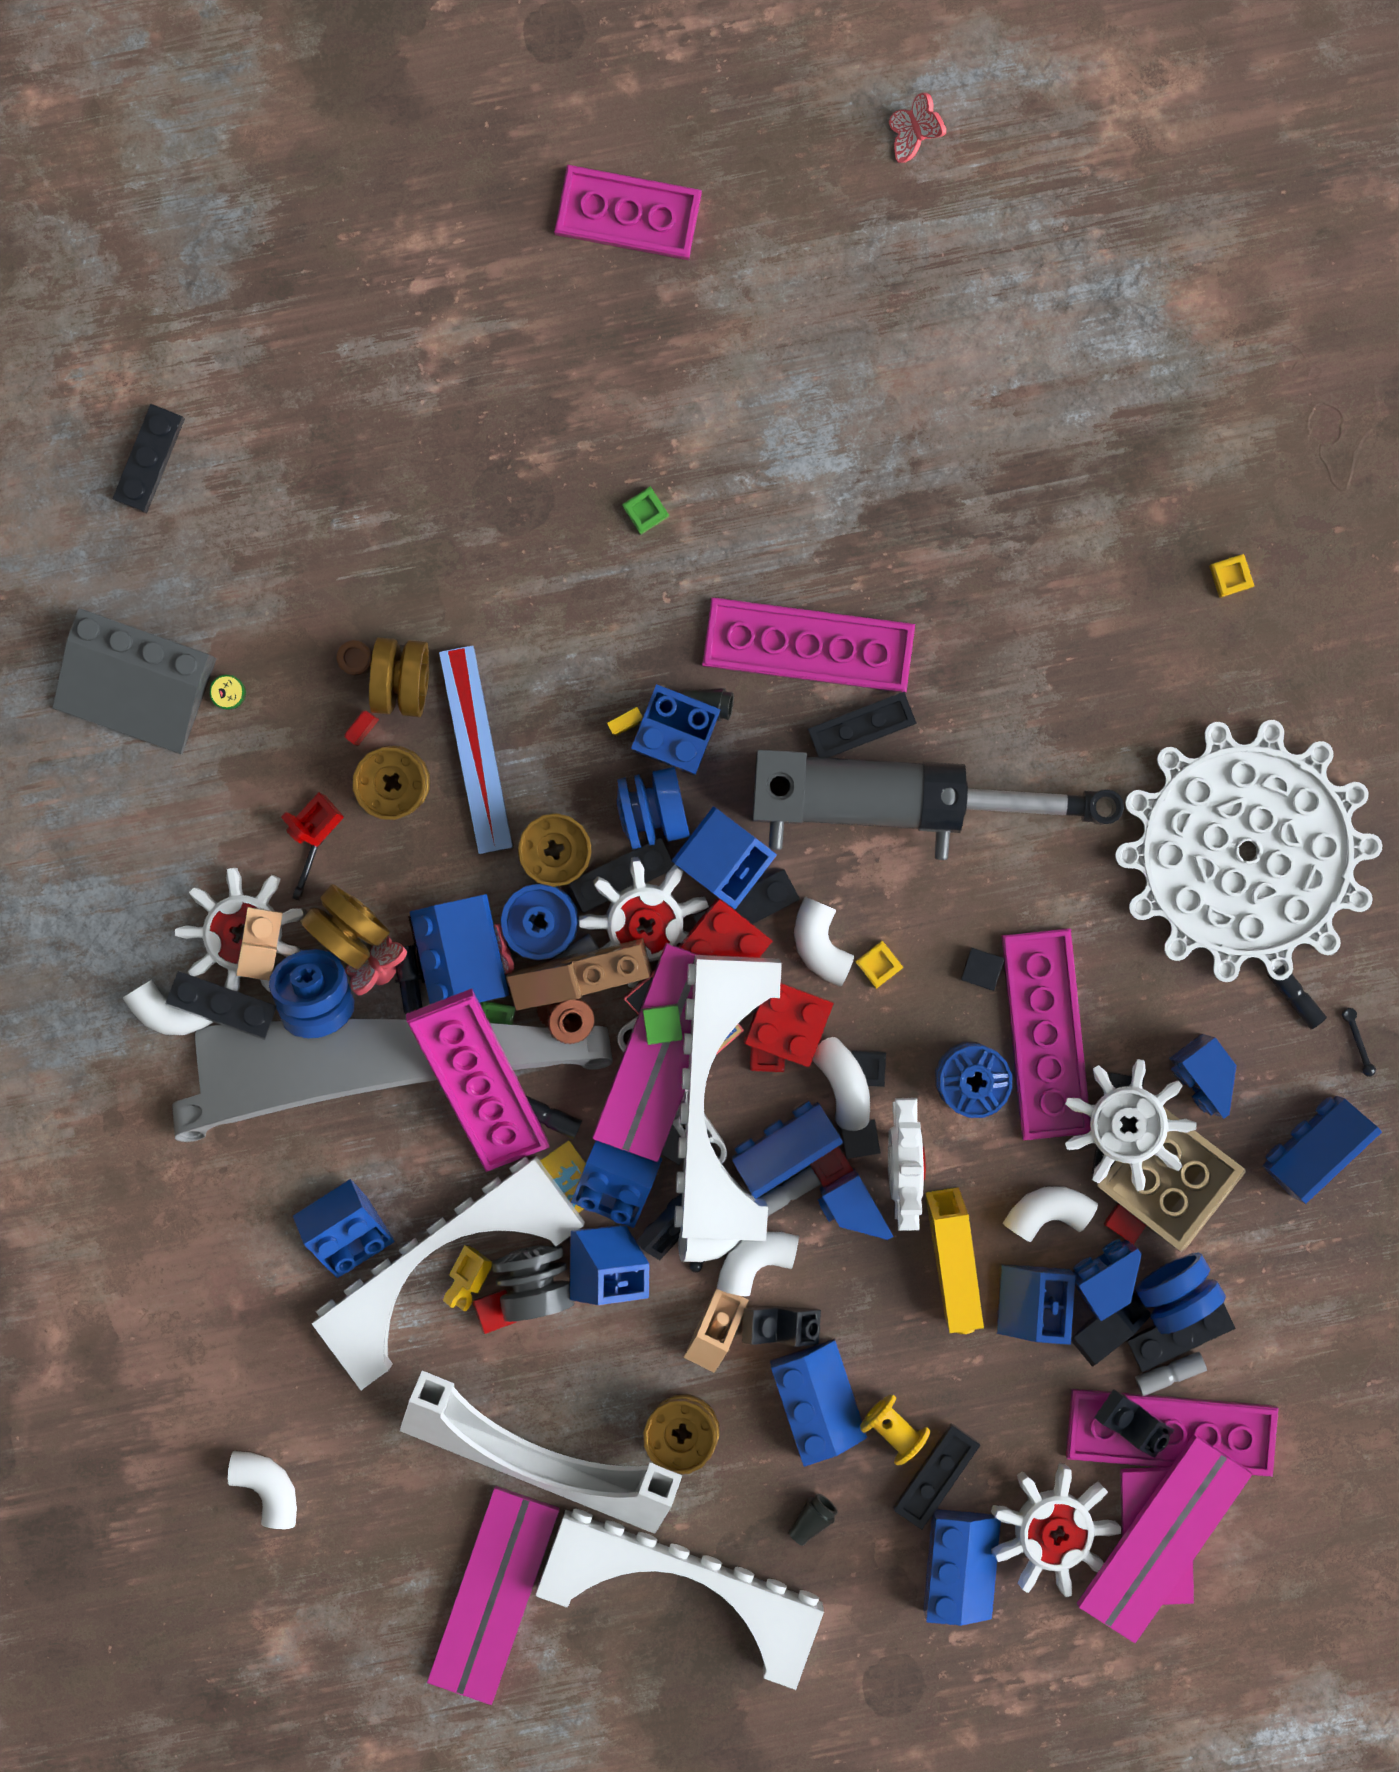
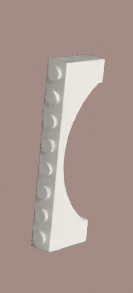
M695 955L694 964H688L687 985H693V998L686 999L685 1020H691V1034H684L683 1053L689 1055V1068L682 1069V1089H688L687 1103H681L680 1124H686L685 1137H679L678 1158H684L683 1172H677L676 1193H682V1205L675 1206L674 1226L680 1227L682 1238L766 1241L768 1205L765 1199H755L743 1189L719 1161L707 1135L704 1119V1093L711 1064L728 1034L753 1009L770 998H780L782 963L779 959Z
M526 1156L509 1168L513 1174L503 1181L499 1177L493 1179L482 1188L485 1194L475 1202L471 1197L466 1199L454 1209L457 1215L448 1222L443 1217L426 1229L430 1235L421 1242H418L416 1238L412 1239L399 1249L402 1256L392 1263L388 1258L371 1270L374 1274L371 1279L365 1283L358 1279L343 1291L346 1294L345 1298L337 1304L331 1299L316 1311L319 1317L312 1325L360 1390H363L386 1373L393 1365L388 1358V1334L393 1308L409 1274L430 1253L460 1237L488 1231H516L533 1234L551 1240L556 1247L571 1236L572 1230H579L584 1226L585 1221L537 1156L530 1161Z
M422 1371L419 1376L400 1431L654 1534L672 1507L682 1475L653 1463H649L646 1466L606 1465L572 1458L542 1448L512 1434L485 1417L454 1388V1383Z
M573 1509V1512L565 1510L537 1587V1597L568 1608L571 1599L586 1589L620 1575L657 1571L688 1577L718 1593L744 1619L763 1657V1678L795 1690L797 1689L824 1613L823 1602L818 1601L819 1597L804 1590H800L799 1594L787 1590V1586L784 1583L774 1579H767V1582L754 1578V1573L741 1567H735L734 1570L723 1567L720 1560L711 1556L703 1555L702 1559L690 1555V1551L687 1548L677 1544H670V1547L657 1543V1538L647 1533L638 1532L635 1535L626 1532L623 1525L614 1521L607 1520L605 1524L593 1520V1516L586 1511L580 1509Z

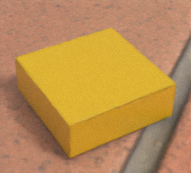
M1244 554L1209 565L1219 598L1254 587Z
M638 707L607 724L612 734L618 736L640 724L643 716Z
M880 941L855 961L876 989L904 968L883 941Z

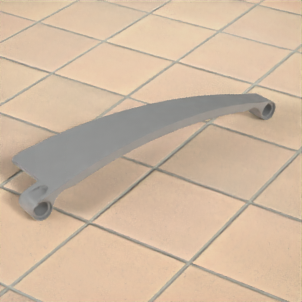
M349 1019L336 1032L324 1037L309 1039L294 1036L284 1028L282 1021L271 1022L265 1040L224 1025L208 1026L197 1030L195 1033L200 1094L172 1104L175 1139L181 1142L198 1141L206 1136V1132L209 1129L218 1125L238 1122L334 1098L434 1081L437 1078L412 1033L407 1020ZM490 1023L513 1070L547 1067L558 1064H577L585 1069L595 1070L608 1067L613 1063L608 1029L603 1026H594L587 1038H584L579 1043L569 1045L568 1043H560L556 1038H553L548 1028Z

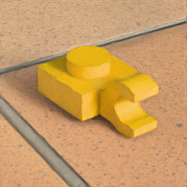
M464 1245L449 1274L454 1279V1282L445 1293L443 1302L451 1308H454L456 1305L466 1312L472 1304L471 1292H479L492 1267V1261L475 1248Z

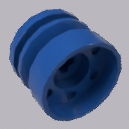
M675 767L653 771L652 788L646 789L640 775H635L637 791L629 792L626 777L617 779V807L623 832L629 839L632 849L641 848L638 832L646 831L649 846L655 845L656 828L662 827L668 842L690 837Z
M963 1042L951 1047L940 1058L935 1069V1086L940 1098L956 1113L968 1118H984L998 1112L1007 1103L1012 1091V1073L1007 1061L997 1051L977 1042ZM975 1072H978V1076L983 1079V1084L976 1085L975 1090H972V1086L966 1080L968 1077H974Z

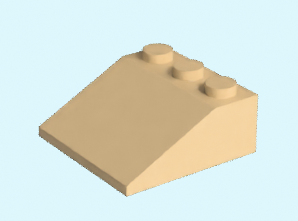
M1164 1108L1167 1115V1119L1180 1120L1178 1117H1176L1174 1114H1172L1170 1111ZM1195 1130L1187 1133L1179 1131L1167 1132L1163 1146L1167 1151L1178 1157L1182 1164L1179 1171L1167 1167L1162 1159L1153 1155L1142 1161L1141 1166L1145 1176L1144 1190L1137 1191L1132 1183L1130 1164L1116 1161L1109 1169L1107 1176L1097 1185V1187L1181 1253L1184 1252L1246 1173L1242 1166Z

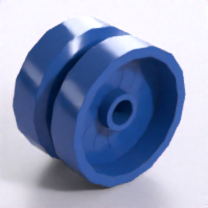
M544 884L525 886L513 893L504 905L501 916L502 933L510 948L522 957L534 960L553 958L565 951L576 938L579 927L577 907L570 896L558 887ZM539 915L545 916L544 920L547 922V925L544 928H538L535 925V918Z
M318 949L297 952L280 962L270 975L269 989L277 1006L280 1019L284 1028L294 1036L307 1039L324 1037L336 1032L345 1025L354 1012L355 1000L348 984L344 967L340 959L331 952Z
M1199 1252L1182 1256L1165 1264L1146 1276L1135 1288V1292L1145 1307H1155L1150 1317L1161 1334L1173 1333L1198 1322L1215 1311L1225 1301L1226 1295L1215 1279H1206L1211 1269Z

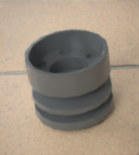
M536 1245L512 1251L508 1255L492 1262L493 1272H510L497 1277L495 1280L496 1285L513 1286L512 1291L500 1297L504 1321L515 1322L535 1319L558 1313L574 1306L575 1302L570 1300V1281H554L553 1276L567 1269V1265L564 1262L550 1263L564 1256L562 1246Z

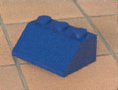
M487 894L409 911L430 1005L469 989H473L479 1003L509 996Z
M1339 1096L1326 1098L1316 1108L1317 1114L1309 1122L1304 1120L1299 1123L1290 1133L1293 1137L1283 1146L1281 1144L1276 1145L1265 1157L1267 1161L1262 1167L1291 1197L1305 1204L1382 1133L1372 1121L1345 1098Z
M810 1101L803 1103L792 1111L795 1117L784 1124L780 1119L763 1130L766 1135L756 1142L749 1138L734 1148L737 1154L732 1156V1161L755 1199L844 1143L819 1102L813 1105Z
M835 1339L770 1360L773 1376L804 1467L836 1457L867 1438L866 1432H862L860 1429L862 1419Z
M936 1509L932 1515L923 1612L927 1623L962 1626L992 1619L997 1560L993 1556L991 1549L999 1545L1001 1521L995 1518L993 1514Z

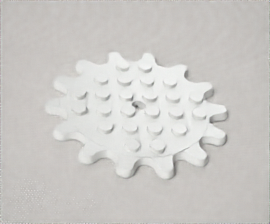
M1267 720L1263 722L1258 729L1255 740L1247 745L1235 742L1227 725L1222 722H1214L1209 724L1205 730L1206 749L1199 758H1188L1174 747H1166L1159 752L1157 764L1166 778L1162 790L1157 793L1135 790L1126 797V808L1128 812L1142 820L1144 833L1138 841L1120 845L1116 850L1115 858L1117 863L1123 868L1138 869L1146 877L1145 889L1131 900L1129 910L1131 915L1138 920H1146L1159 915L1169 921L1171 933L1164 944V951L1172 960H1183L1195 948L1203 947L1213 954V972L1220 981H1233L1238 976L1243 961L1251 957L1261 959L1266 965L1268 974L1273 979L1284 980L1292 974L1293 963L1291 957L1296 946L1307 943L1312 945L1321 954H1334L1341 944L1340 937L1332 926L1334 914L1341 909L1363 912L1369 909L1372 904V894L1368 889L1355 881L1353 870L1360 861L1374 859L1379 856L1382 851V842L1374 834H1363L1356 831L1351 823L1353 812L1366 803L1369 793L1365 785L1360 782H1352L1344 786H1335L1329 782L1326 771L1333 759V750L1324 741L1315 742L1304 753L1295 755L1288 752L1284 747V729L1278 721ZM1245 841L1252 842L1256 847V856L1250 861H1244L1239 854V846ZM1282 965L1285 966L1284 974L1278 975L1274 973Z

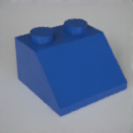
M855 1168L829 1185L819 1188L822 1197L817 1200L829 1222L835 1219L839 1227L886 1240L894 1237Z

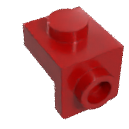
M318 792L296 817L285 812L281 818L289 826L286 831L295 841L300 844L306 841L318 847L342 821L344 816L326 795Z

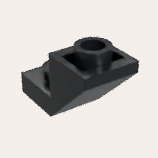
M1133 1292L1130 1304L1103 1321H1100L1096 1316L1089 1319L1071 1338V1342L1090 1365L1094 1366L1133 1336L1149 1319L1151 1313Z
M779 1306L744 1308L742 1343L755 1345L777 1342L794 1347L819 1344L821 1310Z
M1114 1389L1094 1417L1104 1426L1119 1433L1136 1448L1154 1458L1165 1449L1169 1442V1437L1174 1432V1429Z

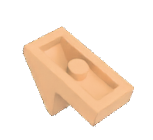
M248 907L236 976L270 981L277 952L282 912Z

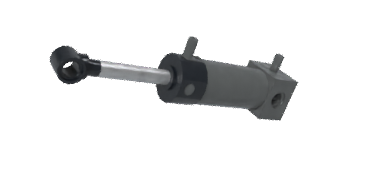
M758 750L756 754L752 821L770 823L769 848L772 850H781L783 848L784 823L801 824L803 822L911 828L918 829V831L936 832L934 858L936 860H947L950 833H961L966 809L1081 816L1082 822H1093L1098 825L1114 823L1119 820L1124 810L1121 796L1115 791L1108 789L1084 791L1082 796L968 789L965 764L909 763L807 756L805 752ZM774 779H783L788 784V793L781 797L775 796L770 790V782ZM1102 797L1108 799L1112 804V811L1107 817H1102L1096 811V803Z

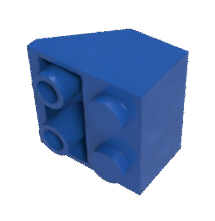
M656 684L631 750L696 776L721 709Z
M713 806L673 858L672 862L733 909H736L777 854Z
M1201 1034L1169 1058L1175 1065L1171 1068V1071L1182 1085L1186 1084L1189 1088L1193 1089L1195 1094L1191 1097L1203 1113L1207 1112L1210 1116L1214 1114L1224 1119L1230 1115L1237 1065L1215 1037Z
M596 1140L571 1203L580 1206L584 1210L610 1218L616 1223L634 1228L663 1158H659L658 1162Z
M351 1179L293 1215L303 1244L336 1278L351 1271L395 1242L368 1197Z
M626 1225L571 1231V1301L604 1305L649 1298V1262Z
M1120 1239L1114 1240L1102 1249L1104 1253L1096 1259L1086 1258L1073 1267L1075 1270L1073 1273L1076 1275L1075 1286L1090 1310L1100 1321H1103L1131 1303L1142 1254L1130 1241L1124 1240L1121 1242Z
M1001 1264L997 1334L1033 1342L1071 1345L1076 1275L1070 1269Z

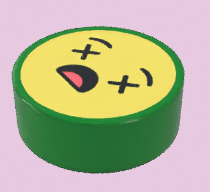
M222 675L212 682L210 697L216 706L232 710L238 708L244 702L246 689L240 679L232 675Z

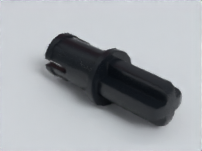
M415 945L403 946L407 950V955L396 966L397 979H395V983L400 984L405 1015L423 1008L418 981L422 979V976L418 973Z

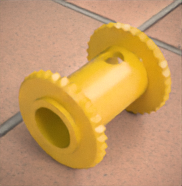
M888 1395L876 1403L867 1413L860 1429L862 1432H867L874 1428L898 1451L894 1463L902 1465L921 1450L930 1435V1430L927 1427L918 1432L914 1430L892 1408L896 1397ZM885 1419H890L889 1423H882Z

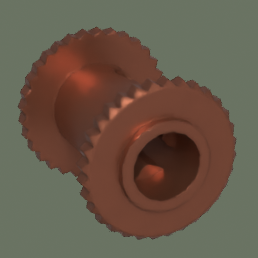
M582 998L536 1007L539 1020L545 1027H548L552 1037L556 1038L560 1043H568L569 1045L579 1043L584 1038H587L594 1027V1012L590 1005L583 1001Z

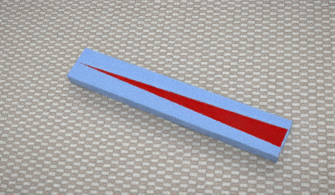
M474 646L439 652L478 853L483 854L513 848Z

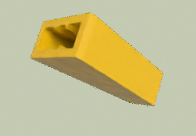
M959 1187L926 1192L925 1196L941 1296L949 1333L969 1334L974 1332L975 1329L984 1328L969 1214Z

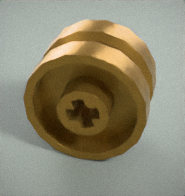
M378 637L373 649L370 670L369 705L371 712L390 715L396 706L398 697L399 710L403 716L421 717L429 682L428 643L409 640L405 644L401 656L400 646L396 639Z
M331 884L320 898L323 906L333 917L319 908H311L300 922L329 951L358 970L370 957L368 948L358 937L370 945L379 946L390 934V931L362 902L338 886Z

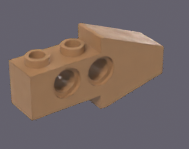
M641 938L579 955L578 953L513 971L509 973L507 980L516 1010L579 999L582 995L648 979L652 969L644 940Z

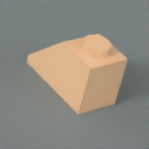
M716 1288L692 1336L684 1358L715 1373L729 1350L743 1316L744 1308H746L749 1300Z

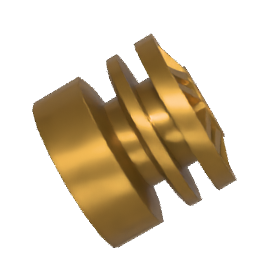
M386 746L369 752L358 763L353 775V791L358 804L368 814L384 820H397L413 813L424 803L430 790V774L425 762L414 751L402 746ZM397 773L400 776L398 782L402 786L400 789L395 787L389 790L387 788L389 782L385 779L386 775L393 776Z
M561 814L543 815L530 822L522 832L518 844L519 861L527 875L538 883L552 887L567 885L578 879L588 867L591 856L590 838L583 826L569 816ZM554 840L555 844L563 845L564 850L559 852L560 858L554 860L552 855L546 856L544 854V850L549 847L548 841Z
M690 1394L674 1395L662 1401L647 1420L643 1432L645 1450L655 1465L677 1474H690L702 1468L711 1458L720 1436L719 1421L714 1410L703 1399ZM681 1424H686L687 1431L692 1432L685 1440L680 1439V1433L674 1432V1429H679Z

